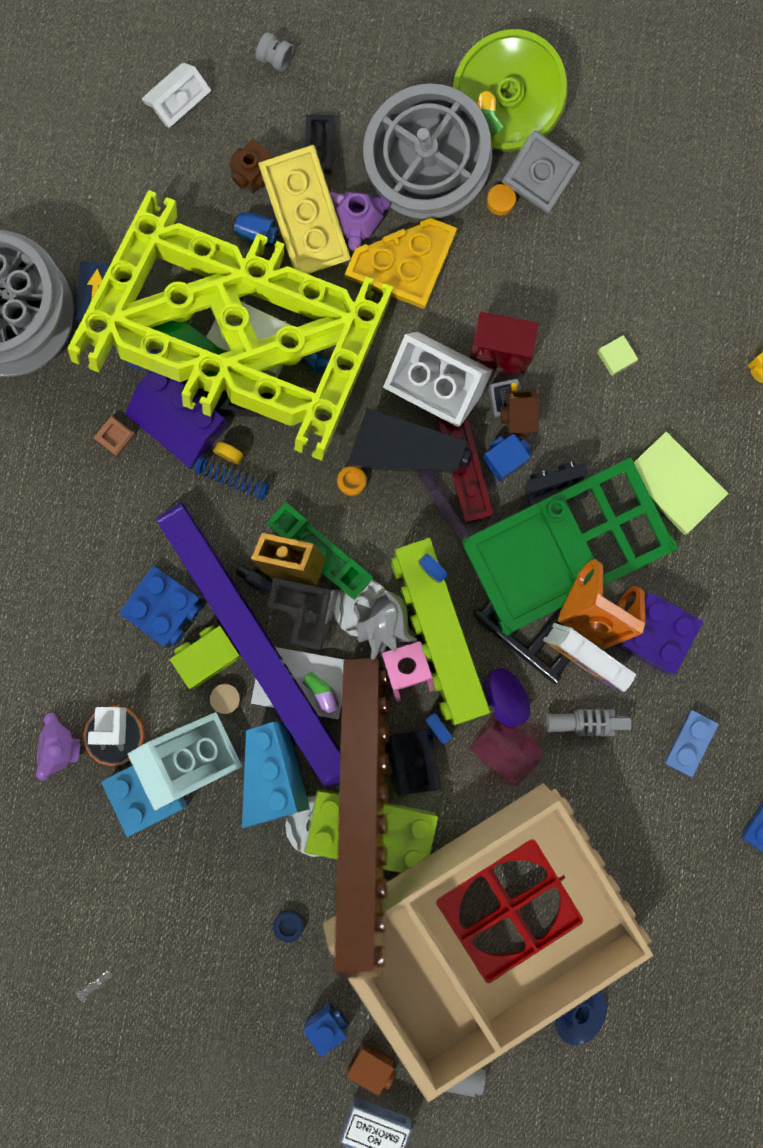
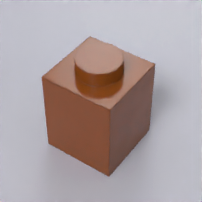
M362 1040L347 1067L346 1077L379 1096L383 1088L388 1090L395 1079L394 1059Z

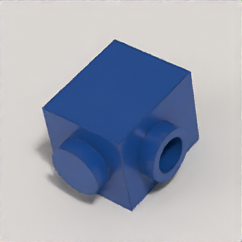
M514 434L508 438L503 435L490 444L492 449L485 453L482 460L500 483L529 462L531 450L522 438L518 440Z
M329 1003L305 1021L303 1032L319 1055L323 1057L347 1039V1026L349 1024L339 1009L335 1011L331 1003Z

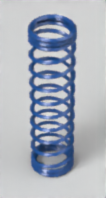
M203 455L198 458L194 468L195 473H202L204 477L209 474V478L213 479L215 477L216 482L222 479L223 485L228 482L229 487L235 485V489L241 488L243 493L248 490V494L252 495L254 493L255 498L264 500L270 486L269 482L264 481L262 483L259 494L256 496L260 479H258L255 488L250 493L254 476L251 477L247 488L243 490L247 473L237 488L241 470L238 472L233 484L230 485L234 468H232L229 478L224 483V476L228 465H226L220 479L217 480L222 464L219 463L217 471L211 477L215 460L212 461L209 471L204 474L209 458Z

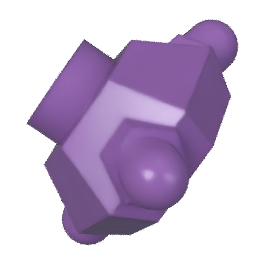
M346 191L345 194L330 192L342 234L349 238L348 246L351 250L355 251L356 248L361 246V240H364L365 237L369 238L384 217L382 213L391 206V201L384 196L380 198L374 197L371 193Z
M54 713L45 715V726L39 735L36 755L38 768L36 777L40 781H45L50 775L65 769L69 762L76 763L79 757L80 740L71 737V732L61 725Z

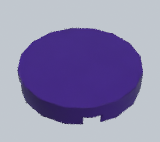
M499 668L491 671L483 679L482 691L487 705H492L496 711L492 713L494 717L503 725L512 728L527 722L530 716V703L523 685L508 670Z

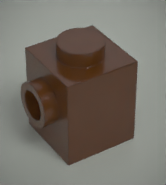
M535 390L506 391L505 406H501L500 418L501 424L506 425L509 434L513 433L515 436L525 437L529 436L532 432H539V396Z

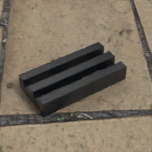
M306 114L304 148L311 146L312 122H317L316 153L322 171H326V174H332L335 117L333 115ZM323 123H328L326 164L321 163Z

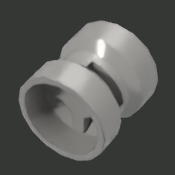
M266 32L258 43L256 60L262 63L269 62L273 65L274 69L284 72L291 61L294 46L287 41L280 42L275 35Z

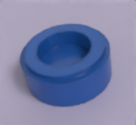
M426 553L418 561L420 567L435 582L441 583L448 576L440 564L429 554Z

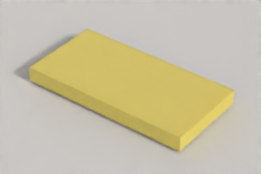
M314 145L259 162L258 165L292 267L310 274L351 260Z

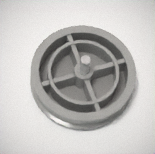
M420 84L397 92L378 108L370 120L365 133L363 156L367 173L379 197L384 196L391 201L390 208L402 215L415 219H438L463 209L482 190L491 169L492 145L485 116L470 97L450 86Z

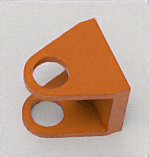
M591 560L579 572L560 611L558 622L572 628L604 650L643 634L645 626V593L638 586H633L625 591L617 605L613 604L603 597V564L597 560ZM594 569L591 579L583 585L587 574ZM636 594L633 605L625 611L626 603Z

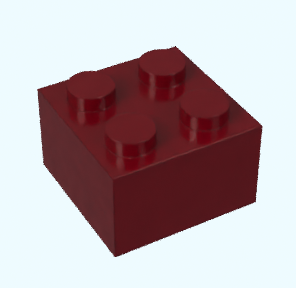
M480 311L470 359L490 369L492 367L503 369V372L509 375L525 373L532 359L539 323Z

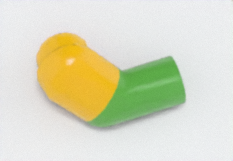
M489 91L480 93L477 99V106L485 116L489 131L494 136L504 128V125L496 116V98Z

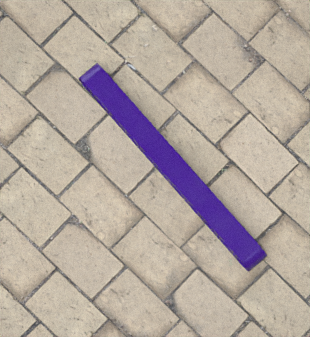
M179 502L156 518L159 526L318 778L328 791L332 790L340 784L341 750L287 665L281 662L283 660L192 515L185 505Z

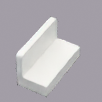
M181 63L142 98V101L146 105L151 106L164 125L170 128L211 90L195 66Z

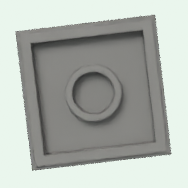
M534 129L504 174L501 182L547 214L553 208L581 162Z

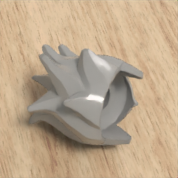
M384 590V593L379 592V596L372 608L360 604L354 606L358 618L357 640L359 642L369 640L372 649L371 659L375 660L378 653L383 657L382 653L385 652L387 646L395 652L396 648L403 647L401 642L414 643L417 641L414 638L416 636L408 625L406 604L403 599L387 590Z

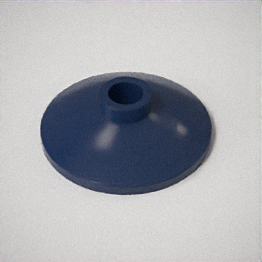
M601 990L555 1020L556 1031L564 1042L574 1046L582 1045L594 1038L599 1032L606 1016V1000Z

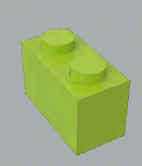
M211 625L199 633L201 639L192 645L186 642L174 650L176 655L169 660L189 690L196 689L242 658L224 627L218 626L215 628L214 625Z

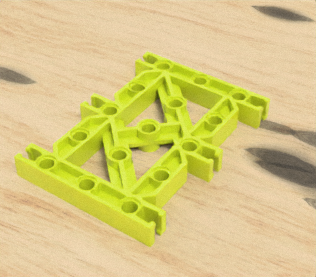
M148 190L68 346L71 362L80 365L82 353L87 345L91 344L95 349L93 353L90 352L88 355L90 362L88 368L100 372L111 348L115 346L122 360L178 382L188 380L182 391L184 407L194 409L195 403L192 399L198 389L202 388L208 391L209 394L207 398L201 397L199 403L202 404L203 414L211 417L222 391L226 390L233 404L289 426L303 422L295 439L294 450L302 453L304 445L308 442V434L313 432L316 435L323 436L321 443H317L316 450L312 453L313 458L322 461L388 307L393 287L382 284L381 290L383 294L378 304L366 300V297L372 298L374 294L371 291L374 279L366 276L356 301L353 302L348 291L344 288L289 266L279 269L284 259V243L276 242L275 252H273L270 260L259 257L264 254L268 238L258 233L244 259L238 246L183 224H174L177 218L176 201L166 197L164 204L167 207L160 217L153 215V212L158 214L161 207L158 206L156 193ZM199 253H207V255H205V256H201V255H198V254H199ZM156 258L205 276V278L188 284L179 281L173 282L165 288L164 292L135 301ZM253 274H260V275H262V277H258V278H257V277H253V276H251V275H253ZM124 278L130 279L127 282H119V280ZM250 294L316 321L299 327L284 326L277 331L276 335L258 340L249 321V313L242 306L239 297ZM312 295L315 296L316 299H308L305 296ZM176 300H183V301H185L183 304H175V303H173V302H175ZM211 308L219 325L221 337L226 341L230 351L217 355L154 330L152 327L172 320L186 322L191 319L195 312ZM360 317H368L371 320L364 321L360 319ZM238 322L240 325L230 326L228 323ZM97 327H105L103 331H93ZM286 343H291L296 347L286 348L283 345ZM336 345L316 393L262 372L282 364L288 366L295 365L304 356ZM152 349L162 350L158 354L149 353ZM347 365L348 367H350V370L345 371L340 369L338 366ZM207 371H215L218 373L217 375L212 377L205 375ZM267 392L271 393L274 397L265 399L260 395ZM323 414L328 416L329 420L320 421L316 416Z

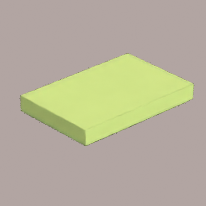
M667 432L634 462L654 505L684 535L688 534L729 494Z

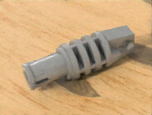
M577 709L573 711V714L547 713L546 729L547 732H573L577 736H615V730H631V718L628 716H615L614 709Z

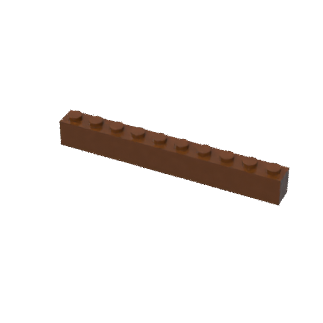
M376 657L375 660L371 658L343 660L334 973L341 978L382 977V967H386L387 964L386 947L382 946V933L387 931V915L383 912V899H386L388 894L387 881L383 879V866L388 864V852L386 846H383V834L388 833L387 815H384V803H388L389 794L387 784H384V773H387L389 770V760L387 754H384V744L389 742V729L387 724H385V714H389L388 696H385V686H389L390 679L387 669L384 668L379 657Z

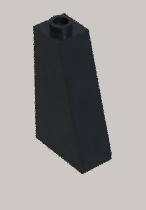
M367 408L348 465L360 468L361 470L461 473L463 467L467 468L469 466L473 451L469 450L471 445L465 440Z

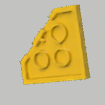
M429 218L421 221L415 227L394 232L368 246L367 244L360 246L353 253L345 272V278L363 285L367 276L374 279L372 289L383 293L381 290L382 284H387L393 287L391 297L425 310L457 233V228Z

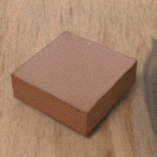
M111 415L94 439L119 457L136 434Z

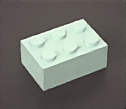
M216 712L151 740L128 753L154 811L242 767Z

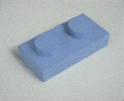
M689 710L663 763L689 777H693L717 729L718 723L693 710Z

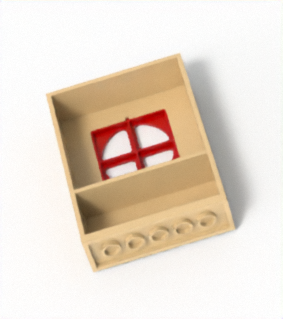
M544 783L387 882L388 894L387 898L383 899V912L387 915V931L382 933V946L386 947L387 964L386 967H382V977L348 978L428 1102L653 957L652 952L647 946L651 942L649 936L634 919L636 915L628 902L623 900L619 894L621 890L616 881L603 868L605 866L604 861L588 843L590 838L581 824H577L572 814L574 812L564 797L560 796L556 789L551 791ZM523 860L542 866L547 874L544 879L519 895L510 897L497 878L494 868L503 862ZM482 876L489 883L500 905L471 926L463 927L459 921L461 901L470 884L477 877ZM556 888L560 895L558 913L545 935L541 938H536L520 915V909L547 890ZM336 915L323 923L327 946L334 958ZM504 918H509L513 922L525 942V947L521 951L510 954L487 953L473 945V939L477 935Z

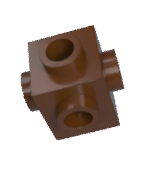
M252 138L243 149H238L231 157L229 165L232 172V180L241 189L246 187L254 194L259 188L265 187L258 163L274 158V156Z

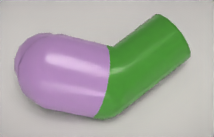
M309 672L302 682L313 691L318 708L324 713L335 712L339 703L333 688L313 672Z

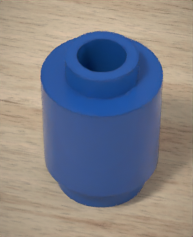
M249 211L246 214L240 212L235 222L234 234L240 236V240L253 243L257 233L266 236L268 241L265 244V248H268L270 244H275L279 227L275 226L276 222L273 219Z

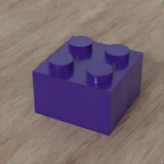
M649 592L645 594V626L643 634L616 644L615 647L666 675H675L704 621Z

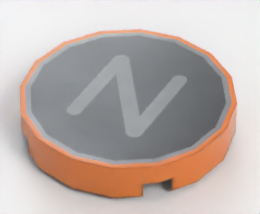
M126 708L125 744H88V732L94 731L95 713L87 721L83 733L84 745L89 755L97 762L109 766L122 765L129 762L128 753L142 746L145 739L144 725L138 716L128 708Z

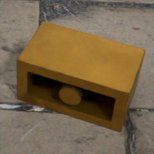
M261 533L251 560L264 574L316 586L326 558L312 543Z

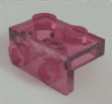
M495 717L469 748L515 788L537 766L543 754V751L533 739L524 736L516 727L512 728L503 725Z

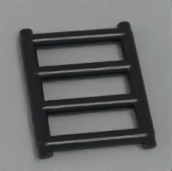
M490 600L482 609L479 608L473 612L472 616L555 685L560 681L561 675L559 674L571 660L560 654L550 666L537 654L546 644L543 639L553 629L552 625L554 623L562 625L558 622L562 607L528 647L514 636L518 630L508 636L502 633L499 623L491 617L495 611Z

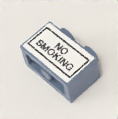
M354 1096L341 1130L340 1143L344 1144L345 1148H405L412 1131L411 1118Z

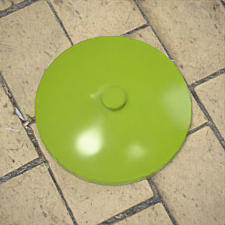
M510 29L486 36L466 53L456 71L453 88L466 94L476 104L478 96L484 91H489L495 96L496 116L504 125V128L494 136L490 133L492 150L509 152L520 150L534 129L544 137L551 132L565 108L568 82L562 60L549 42L535 33Z

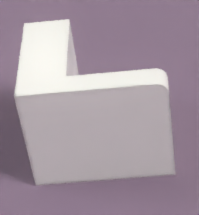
M97 707L95 709L94 731L88 732V744H125L126 707Z

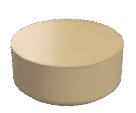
M229 684L218 685L210 695L212 708L221 714L234 712L241 702L238 689Z

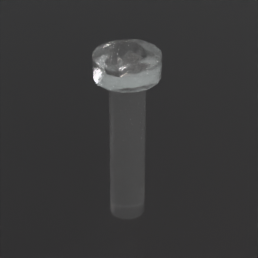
M108 969L83 990L79 988L76 991L78 999L85 1002L88 999L87 995L113 975L112 971Z

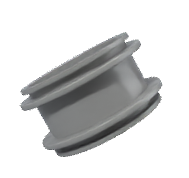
M0 230V287L5 288L4 291L0 290V377H15L40 369L62 350L73 328L75 304L67 279L41 246L21 234ZM27 281L25 288L19 290L20 283ZM42 300L40 308L29 306L27 301ZM6 328L8 330L13 329L16 337L8 340Z

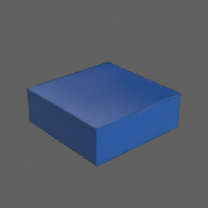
M435 712L426 717L425 721L441 743H446L453 738Z

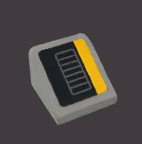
M518 379L494 383L489 386L488 392L494 418L500 416L501 406H505L506 391L520 390Z

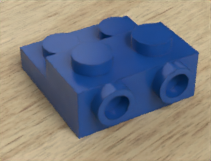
M153 565L118 614L140 628L142 632L159 644L169 648L171 644L175 646L183 637L185 631L182 628L187 621H193L202 609V606L199 605L202 599Z

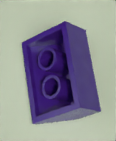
M149 371L137 385L125 414L191 470L198 458L210 449L229 426L226 420L215 410L211 417L203 414L202 404L199 403L201 398L196 394L192 399L195 403L194 409L184 407L182 391L185 385L182 382Z

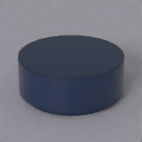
M294 910L280 912L273 924V931L276 937L287 943L296 941L304 929L302 916Z

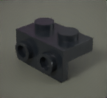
M575 461L560 465L557 472L548 474L547 470L530 475L531 480L527 481L524 486L529 505L532 506L583 481L588 475L585 463L576 465ZM586 490L566 500L567 503L586 498L588 491Z
M431 729L389 736V742L386 743L385 751L391 764V785L395 790L396 796L401 797L408 794L441 789Z

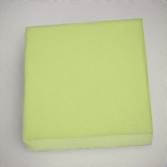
M624 335L597 351L611 376L638 361Z

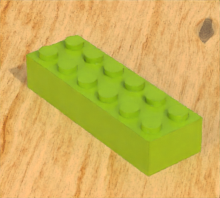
M428 538L395 549V558L391 559V566L396 579L402 578L404 587H401L400 592L406 607H412L414 615L411 616L410 621L415 635L421 634L424 642L422 650L427 663H431L434 672L431 674L434 691L440 690L444 701L439 703L444 720H450L451 724L457 725L489 714L490 711L445 580L441 583L435 582L418 564V561L426 553L438 562L431 540Z

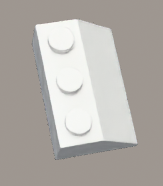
M413 332L404 335L383 388L460 427L480 399L493 370L419 332Z

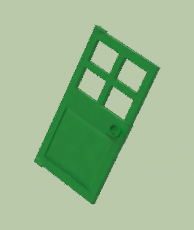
M631 457L460 541L499 619L498 623L502 633L505 636L563 607L581 569L589 561L595 560L586 542L611 530L627 563L603 574V586L678 550L677 544L673 537L669 535ZM624 472L640 505L615 517L600 484ZM591 489L606 522L581 533L566 500ZM644 513L660 546L636 558L620 525ZM594 569L587 574L583 585L591 579Z

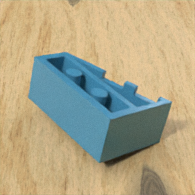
M271 722L246 730L242 828L310 810L291 735L284 722Z

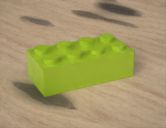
M317 788L305 843V853L337 859L339 792ZM384 803V815H387L388 833L383 834V846L387 848L388 864L383 866V869L403 873L430 855L438 816L434 812Z

